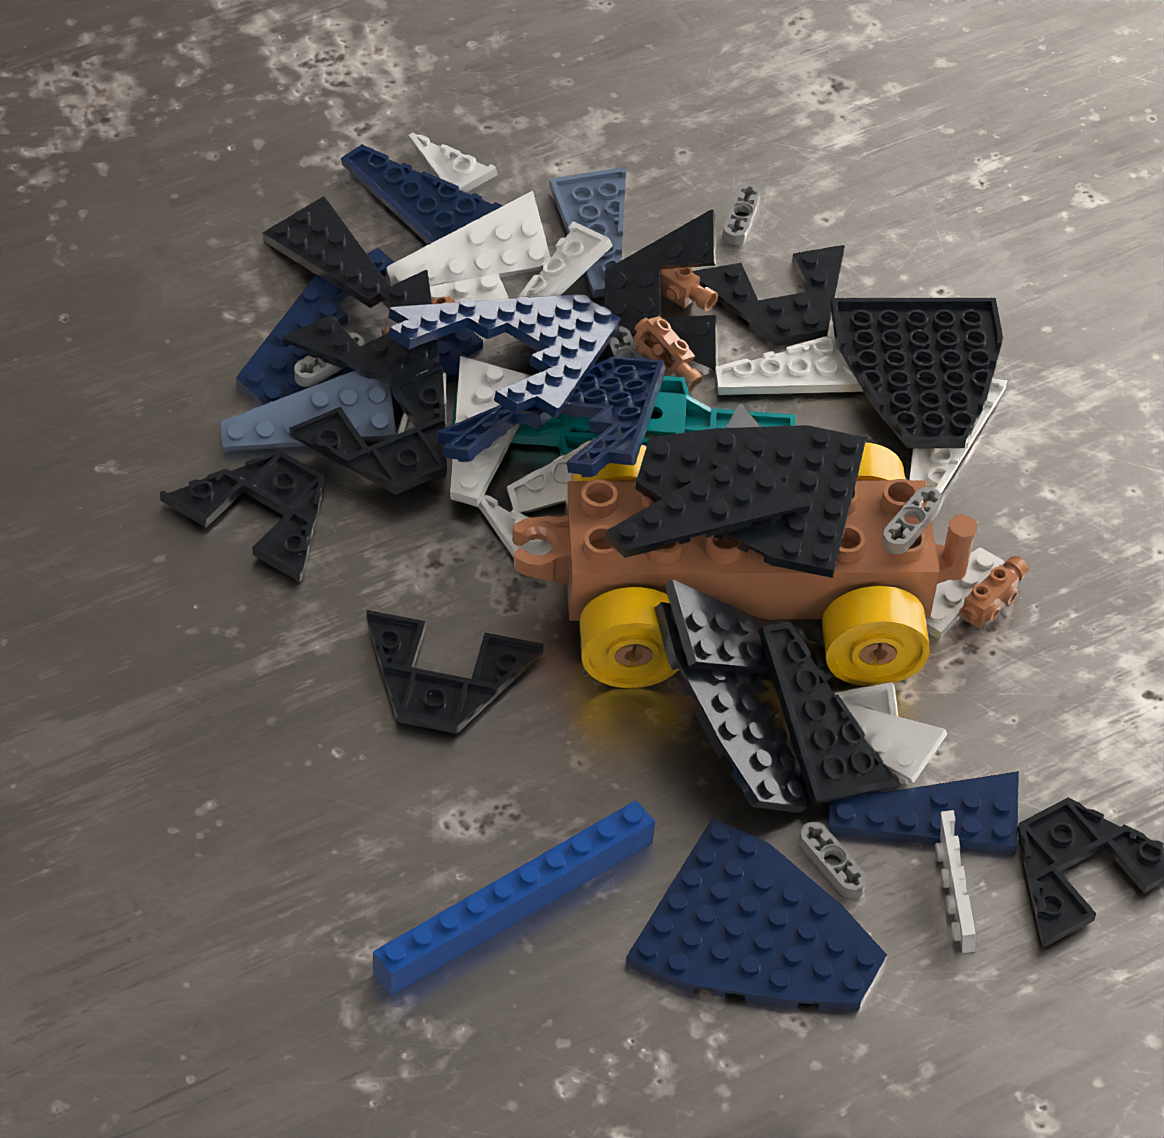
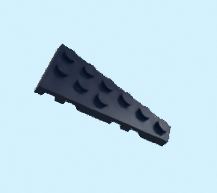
M1019 771L832 801L829 806L828 830L832 834L935 845V843H940L941 812L954 810V836L958 835L960 848L1016 854Z

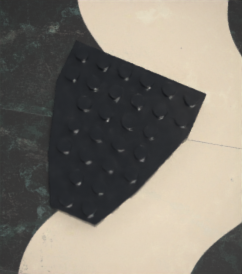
M831 298L830 308L836 346L874 409L908 449L965 448L985 408L1002 346L1003 333L996 298Z
M810 425L713 428L650 437L636 479L635 489L657 502L749 450L808 505L807 513L797 516L795 512L781 515V520L770 522L769 519L753 522L749 528L714 537L720 540L727 537L739 543L738 549L746 553L751 549L763 555L764 562L772 566L833 578L867 437Z
M666 602L658 604L654 609L668 663L672 670L678 668L686 682L681 688L686 696L691 695L700 709L695 714L718 756L720 757L725 754L735 770L730 774L742 788L744 796L750 805L757 808L796 813L802 812L808 806L809 795L772 675L689 668L671 605ZM764 620V621H767V622H769V623H771V624H779V623H780V622H774V621ZM793 625L799 636L805 638L803 627Z

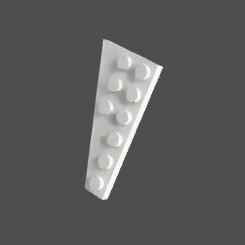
M533 191L387 266L386 275L389 285L392 286L424 270L428 271L430 286L496 273L500 277L543 270L542 263L547 257H550Z
M460 356L455 424L500 405L494 401L496 390L521 381L531 375ZM520 424L513 426L504 436L495 440L489 448L476 455L472 461L459 462L457 459H453L450 499L476 507L479 506Z
M992 379L985 408L965 448H913L909 480H926L927 487H933L942 493L1006 389L1008 380Z

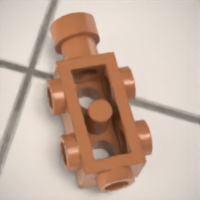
M691 267L661 269L662 295L683 308L687 307L692 301L696 302V306L705 312L713 308L718 299V293L709 287L703 288L700 286V277L693 273Z
M660 316L651 319L644 318L635 326L634 329L637 333L633 340L637 343V352L650 359L664 360V376L685 377L688 392L701 383L703 376L696 368L692 369L689 366L695 355L689 349L688 344L680 339L671 329L670 324Z
M1012 556L1003 566L994 567L990 575L981 583L976 584L973 590L965 597L963 607L959 610L961 618L979 629L988 621L993 622L1001 609L1006 604L1011 605L1018 596V582L1029 572L1027 563L1018 556Z

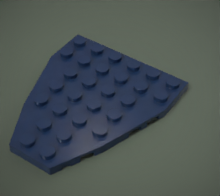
M712 818L626 956V964L684 991L694 992L695 988L713 990L715 991L714 996L725 997V993L746 996L745 1001L782 1007L798 1008L799 1003L818 1004V1009L840 1007L844 1010H860L886 963L887 954L842 904L770 843Z

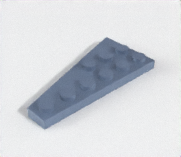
M626 167L549 179V188L567 233L569 234L568 227L574 221L608 237L612 243V247L584 273L593 298L605 296V269L618 263L622 258Z
M355 370L221 421L223 452L306 446L290 437L289 428L338 407L343 409L364 442L383 441L396 435L391 387L379 383L376 379L360 376L359 371Z

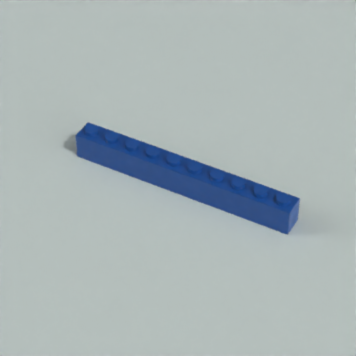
M637 800L631 802L374 950L373 974L391 996L651 845L654 836V819Z

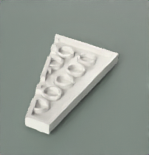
M826 336L789 346L786 351L775 354L771 351L764 353L763 358L752 361L746 358L715 368L718 395L864 392L838 350L835 338L830 339Z

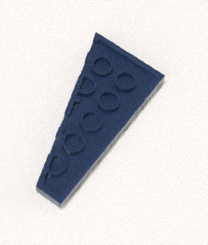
M363 144L341 158L342 165L428 245L503 206L496 202L491 204L484 201L482 196L476 193L471 195L461 191L459 186L425 171L422 173L417 172L409 164L394 162L389 159L388 155Z

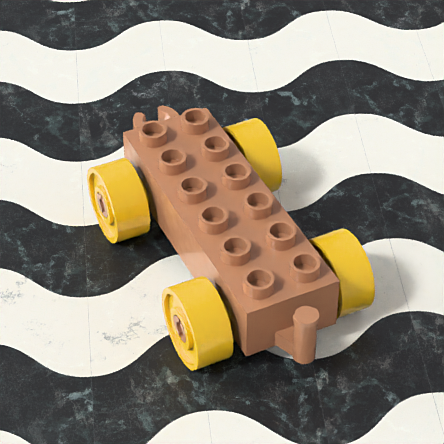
M866 443L833 578L772 566L764 562L763 555L751 549L746 553L738 549L739 543L727 537L720 540L714 536L706 538L705 535L692 537L688 543L679 545L678 541L661 545L659 550L624 558L605 539L606 530L656 502L653 498L645 496L635 489L636 479L647 447L641 445L636 464L633 466L609 463L593 477H582L581 474L572 473L571 481H567L565 516L526 518L513 526L512 541L515 545L522 546L535 539L545 540L551 545V551L540 556L532 555L524 549L516 550L514 553V570L527 577L556 581L567 586L569 621L580 622L582 664L587 673L599 682L610 686L640 688L660 683L673 676L679 670L678 668L672 670L668 663L654 609L661 602L670 603L665 585L672 579L762 620L822 619L828 668L836 677L847 683L859 686H874L890 682L894 684L905 680L917 673L929 658L930 645L926 619L931 617L937 584L948 580L956 581L964 578L978 525L970 516L955 515L949 522L945 546L935 543L931 521L906 552L902 554L887 552L882 547L885 527L918 489L927 487L926 480H906L903 464L894 452L877 444ZM928 502L922 503V509H924ZM909 516L904 518L909 524H918L920 522L916 517ZM900 531V534H899V536H898L897 538H902V532H901V531Z

